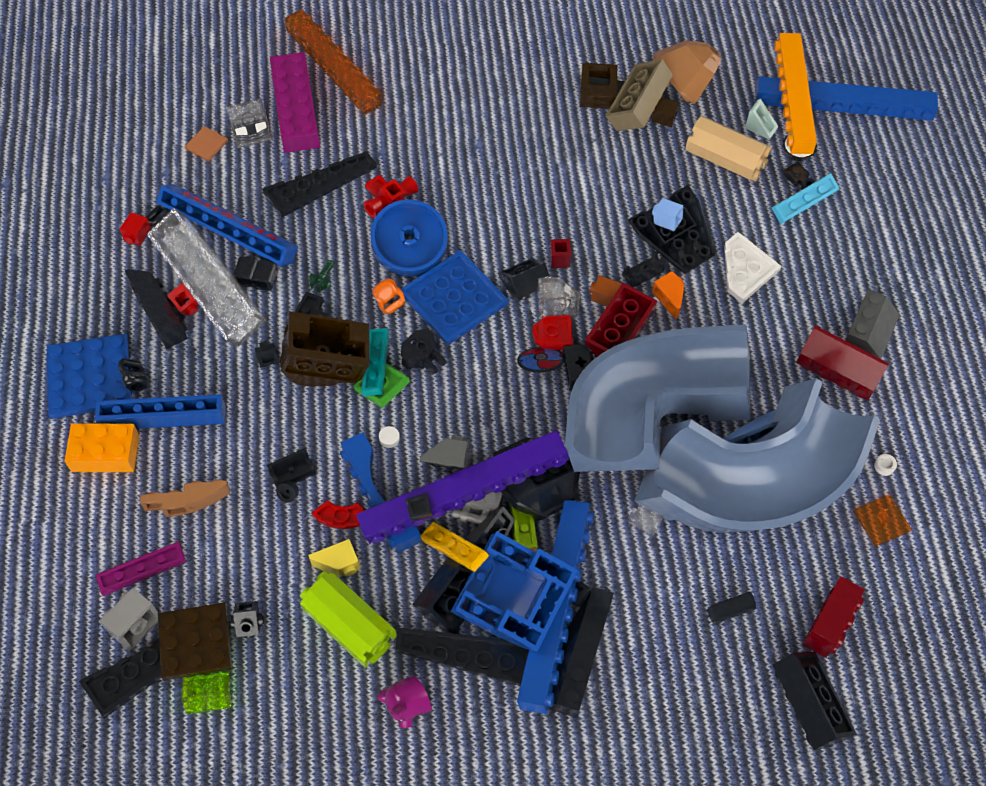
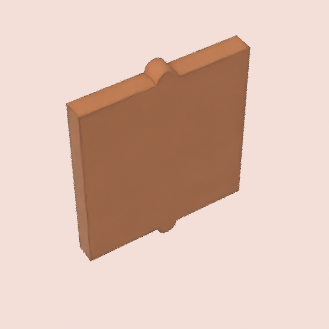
M204 126L185 145V149L195 154V157L199 156L209 162L228 142V138L218 134V131H213Z

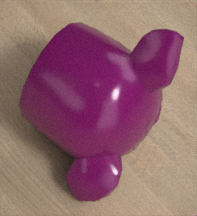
M415 676L402 679L390 687L384 688L377 695V699L380 702L386 703L389 714L398 721L401 728L412 727V719L415 716L433 711L426 690Z

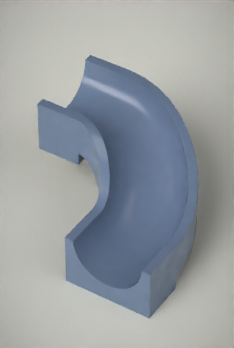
M747 325L695 327L658 332L616 345L591 361L577 378L570 394L565 448L574 472L659 469L661 440L659 423L666 414L708 415L709 421L751 420L750 349Z
M815 378L785 386L772 420V424L776 425V427L766 436L749 444L728 442L693 420L663 427L661 432L660 468L646 470L634 501L668 521L676 520L689 527L719 533L746 532L793 524L827 508L853 485L868 458L880 419L874 415L859 416L845 413L827 405L818 397L823 382Z

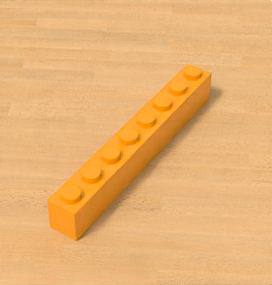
M780 33L778 40H775L774 51H777L776 64H779L778 78L781 79L779 90L782 91L781 104H784L783 118H786L787 146H790L791 154H813L817 139L801 33Z

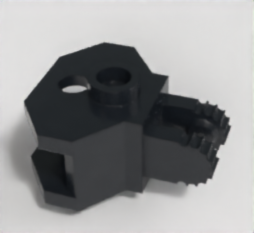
M429 329L416 330L402 343L401 363L407 369L426 368L431 373L436 374L438 368L432 361L435 360L441 366L447 363L446 359L436 351L434 333Z

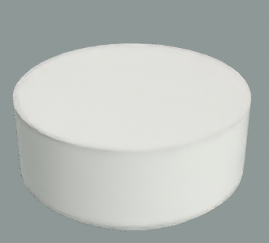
M387 426L379 432V441L382 446L392 448L399 443L400 436L396 428Z
M881 454L876 459L874 467L879 474L888 476L897 468V462L893 456Z

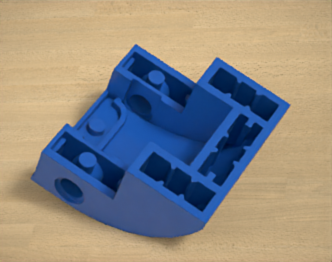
M496 531L494 534H491L483 549L489 557L475 572H471L451 612L508 642L537 652L578 570L539 548L532 551Z

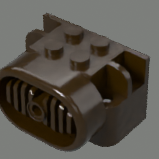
M290 311L282 341L281 372L291 382L302 386L318 387L333 386L339 383H357L362 379L369 367V323Z

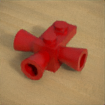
M378 175L365 184V188L374 198L364 201V209L370 217L375 218L389 204L404 200L405 196L417 193L418 185L410 176H407L399 184L395 179L387 183L381 175Z

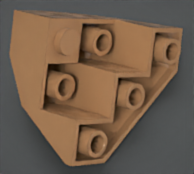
M685 40L653 54V61L663 59L673 74L669 83L681 94L683 100L695 104L714 76L721 61V53L708 43Z

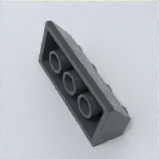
M452 435L451 439L445 438L420 456V461L429 465L463 470L471 466L474 446L463 436Z

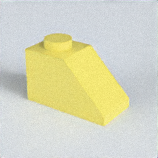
M350 539L308 555L312 567L328 573L333 572L338 577L351 576L357 570H360L359 561Z

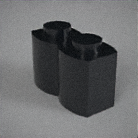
M250 256L239 257L233 273L234 284L271 291L278 273L277 264L270 260H255Z

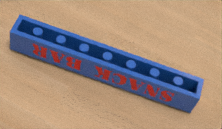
M175 184L161 185L156 203L280 266L293 264L298 249L297 245Z

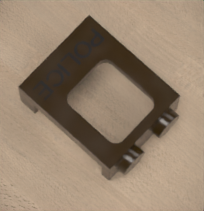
M582 63L580 107L610 109L617 97L618 65ZM589 76L610 79V84L608 86L589 84Z

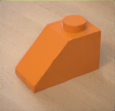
M671 271L654 281L652 293L674 319H677L682 304L684 282L681 277Z

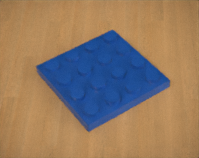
M461 250L401 288L405 300L447 346L509 304L507 297Z
M127 333L47 346L48 415L51 419L95 412L96 401L133 399L132 390L125 388L122 374L118 368L119 360L122 358L130 359L129 337Z

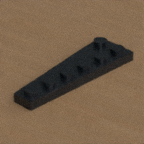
M365 151L342 161L329 164L325 169L312 170L311 174L305 176L298 175L294 177V180L288 182L281 181L262 189L263 194L281 218L374 170L377 168V163Z
M398 628L395 652L517 686H521L529 653L528 649L500 638Z
M159 642L150 647L146 646L140 649V652L130 657L126 656L118 660V663L108 668L105 667L79 681L104 719L161 678Z

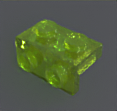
M215 673L184 678L182 701L186 714L231 708L230 673Z

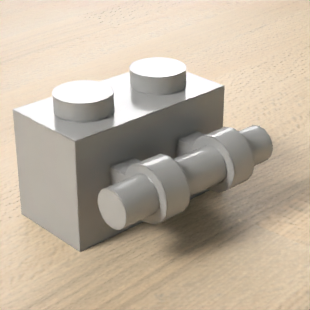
M492 492L479 501H470L464 507L454 510L452 517L460 519L461 522L467 523L469 521L479 526L499 506H502L503 494L501 492Z

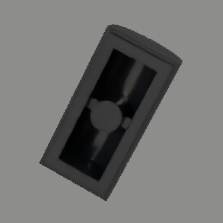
M749 591L711 605L707 609V613L712 623L717 624L755 610L756 602L752 592Z

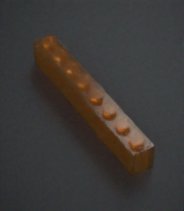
M301 9L284 18L287 32L364 116L382 106L381 91L372 85L370 79L362 74L358 66H354L351 59L345 56L340 47L332 42L330 36L325 35L321 27L313 22L309 14H306Z

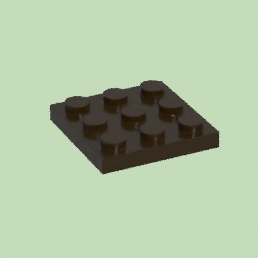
M225 602L158 613L161 678L163 681L232 669L228 614Z

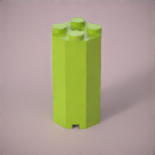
M323 571L317 577L316 582L311 587L305 588L300 594L302 610L365 668L369 666L368 661L372 664L375 663L391 646L388 642L389 639L392 638L394 640L397 636L396 630L333 572L328 574L326 571Z

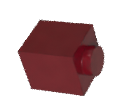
M550 239L549 255L551 268H570V239Z

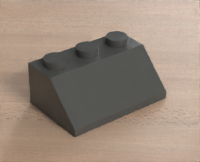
M870 289L867 290L845 341L880 359L884 354L900 316L887 296Z

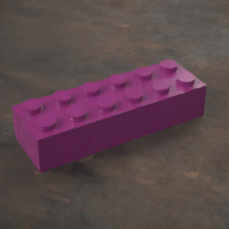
M305 52L270 57L284 153L320 148Z

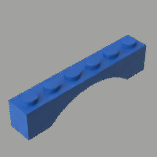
M364 432L341 442L342 451H340V455L345 463L348 462L350 464V474L353 479H358L360 483L358 488L362 496L366 495L369 501L367 504L369 509L385 503L375 489L371 479L374 455ZM414 526L406 528L401 534H392L386 537L391 549L395 547L397 553L421 542L420 533Z

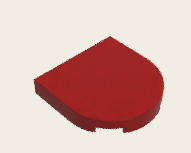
M571 315L543 317L542 320L533 326L532 336L535 343L541 348L551 350H564V346H572Z

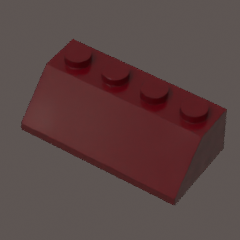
M623 282L586 337L585 344L598 357L616 345L638 338L653 315L657 300Z
M816 325L796 362L802 368L810 370L821 378L827 379L837 384L840 388L847 389L859 398H864L868 401L889 365L888 362Z

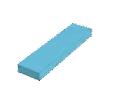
M830 173L772 207V210L779 223L782 224L840 188Z

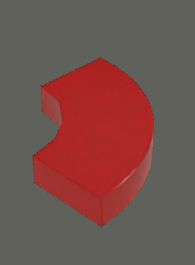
M327 500L311 512V514L317 521L328 527L351 529L360 526L356 514L365 510L358 502L351 506L342 507L334 505Z

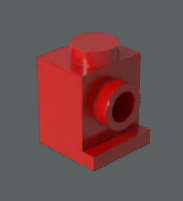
M181 283L167 294L183 315H193L199 310L198 306L201 303L190 287L184 283Z

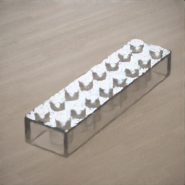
M173 208L147 233L148 237L226 341L239 347L266 321L260 310L185 214Z

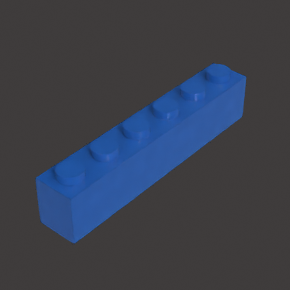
M221 394L96 401L94 420L97 424H134L136 429L225 424V403Z

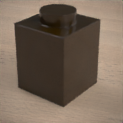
M661 97L655 110L652 112V122L672 128L680 103Z

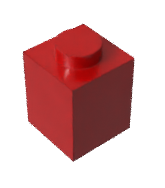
M130 212L119 230L125 242L141 246L152 228L148 218Z

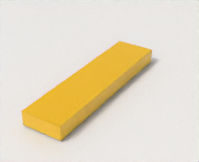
M432 522L420 535L424 543L473 572L489 557L485 550L435 522Z

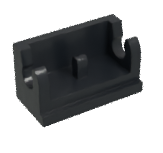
M655 251L651 258L632 268L626 266L622 276L634 288L664 272L666 265L664 256L659 259V252Z
M306 448L266 465L276 488L285 480L293 481L296 484L316 474Z

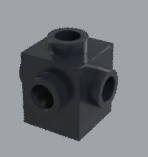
M258 601L235 603L233 616H231V628L235 629L236 637L252 638L259 635L260 627L264 626V615L259 613Z

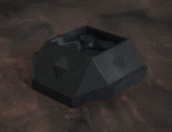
M537 438L519 440L494 452L492 457ZM569 458L564 465L560 467L553 466L546 469L541 475L527 477L522 483L508 485L501 493L514 509L533 515V518L541 521L562 510L565 500H575L580 472H574Z

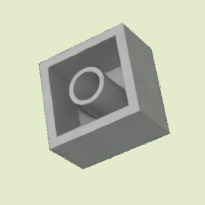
M132 588L120 597L119 602L113 608L108 609L104 613L100 623L114 639L130 652L158 623V612L151 602Z

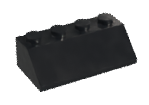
M125 270L134 294L165 348L168 349L187 340L185 331L188 328L183 320L179 321L177 318L180 315L175 305L170 306L169 302L171 300L167 296L168 293L166 291L162 292L161 288H163V285L159 278H154L149 271Z
M815 651L793 652L773 664L775 676L781 682L785 690V696L795 710L796 719L806 733L807 742L814 750L825 749L857 736Z

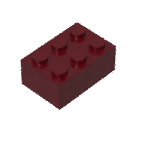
M840 576L825 599L802 645L824 658H827L830 653L835 654L837 649L843 644L846 638L845 633L852 626L856 618L855 614L865 600L862 597L865 589Z

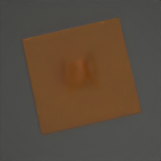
M890 494L853 510L875 547L912 531Z

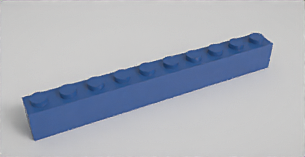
M759 76L755 88V103L758 99H761L765 106L784 107V104H781L782 91L779 90L781 79ZM808 81L812 110L933 120L938 111L937 92Z
M571 500L564 501L552 556L574 567L578 572L538 651L529 650L517 699L520 710L547 714L549 707L553 706V686L557 685L559 680L557 668L558 664L563 662L564 650H562L563 642L566 643L568 640V629L566 628L568 622H571L573 617L572 602H576L577 599L576 582L581 581L582 569H580V565L586 559L585 543H589V525L594 522L595 514L591 511L590 503Z

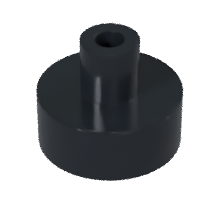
M285 480L277 486L276 494L281 501L290 503L299 495V489L293 481Z

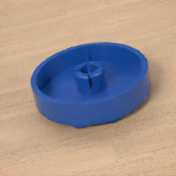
M418 200L396 201L383 208L374 219L371 227L372 250L377 261L391 273L406 277L423 275L438 265L445 255L448 240L445 221L439 212L427 203ZM406 236H412V237H414V238L411 239V240L406 239V241H405V237H406Z

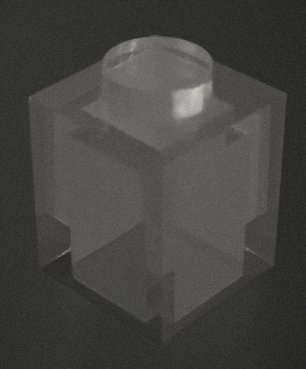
M640 504L638 509L633 508L629 519L632 520L630 522L631 526L654 537L663 520V516Z

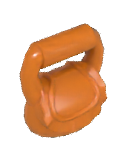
M391 278L381 281L372 290L380 310L385 314H392L405 303L404 293ZM397 295L400 296L399 299H397L395 302H393L391 305L385 308L384 304L388 303V301H390Z

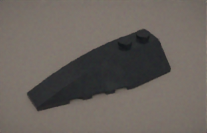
M499 506L465 540L484 549L491 534H494L496 531L508 537L515 519L503 506ZM448 557L412 605L436 626L447 633L455 634L465 619L452 613L451 610L472 570Z
M593 587L568 626V640L566 643L563 642L562 650H564L563 662L558 664L557 668L559 680L558 684L553 686L552 691L554 693V703L552 707H549V710L578 718L614 593Z

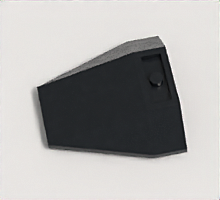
M689 185L674 192L667 199L683 205V219L675 231L654 224L653 208L646 212L643 210L628 219L636 234L683 274L690 272L715 256L699 200Z

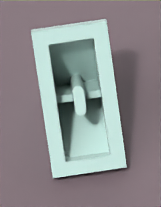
M758 99L749 112L745 128L770 139L778 125L762 100Z

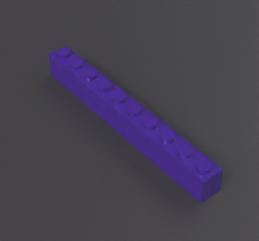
M556 430L356 515L368 543H379L387 536L403 533L406 528L420 526L425 523V520L432 517L439 518L451 509H460L470 501H479L489 493L501 492L508 485L522 483L527 477L541 475L546 469L553 466L560 467L569 460V456L559 432ZM427 493L433 516L412 522L405 499Z

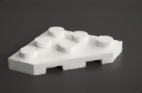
M739 232L725 242L727 291L739 302L744 303L780 271L781 265Z

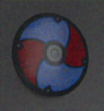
M541 347L527 349L519 354L517 358L519 367L534 373L556 370L565 362V356L561 351Z

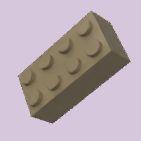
M663 59L635 64L606 114V118L616 131L643 128L647 124L648 119L655 110L658 101L661 99L664 90L673 76Z

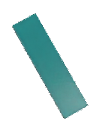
M388 328L369 330V367L362 379V396L383 394L390 334Z

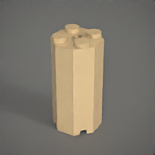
M704 116L699 117L692 129V137L689 136L687 140L686 151L755 182L760 176V169L766 167L769 160L766 157L769 156L772 147Z

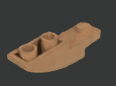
M215 479L212 482L192 481L191 483L184 484V492L172 490L169 493L149 492L148 494L140 495V503L145 511L162 510L166 517L179 516L201 510L218 502L230 494V487L227 481Z

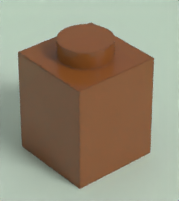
M599 275L597 281H593L589 292L592 293L591 301L608 306L620 288L621 283Z

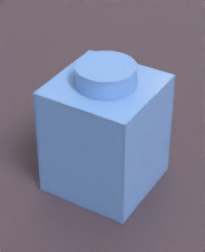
M662 198L652 211L654 224L675 231L683 219V205Z

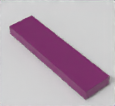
M178 541L96 574L95 577L102 596H106L182 565L187 561Z

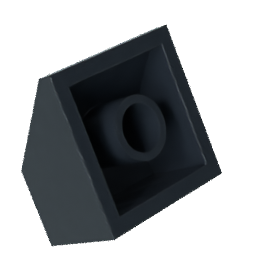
M532 258L498 272L510 295L519 300L529 298L530 294L534 292H543L548 286L552 285L546 264Z

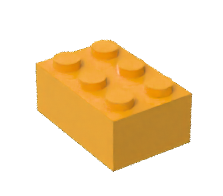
M71 423L64 461L71 472H134L139 433L134 424Z

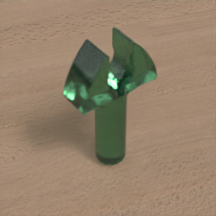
M332 260L327 261L318 275L310 274L311 290L315 283L320 281L317 292H321L330 286V282L326 280V277L335 264Z

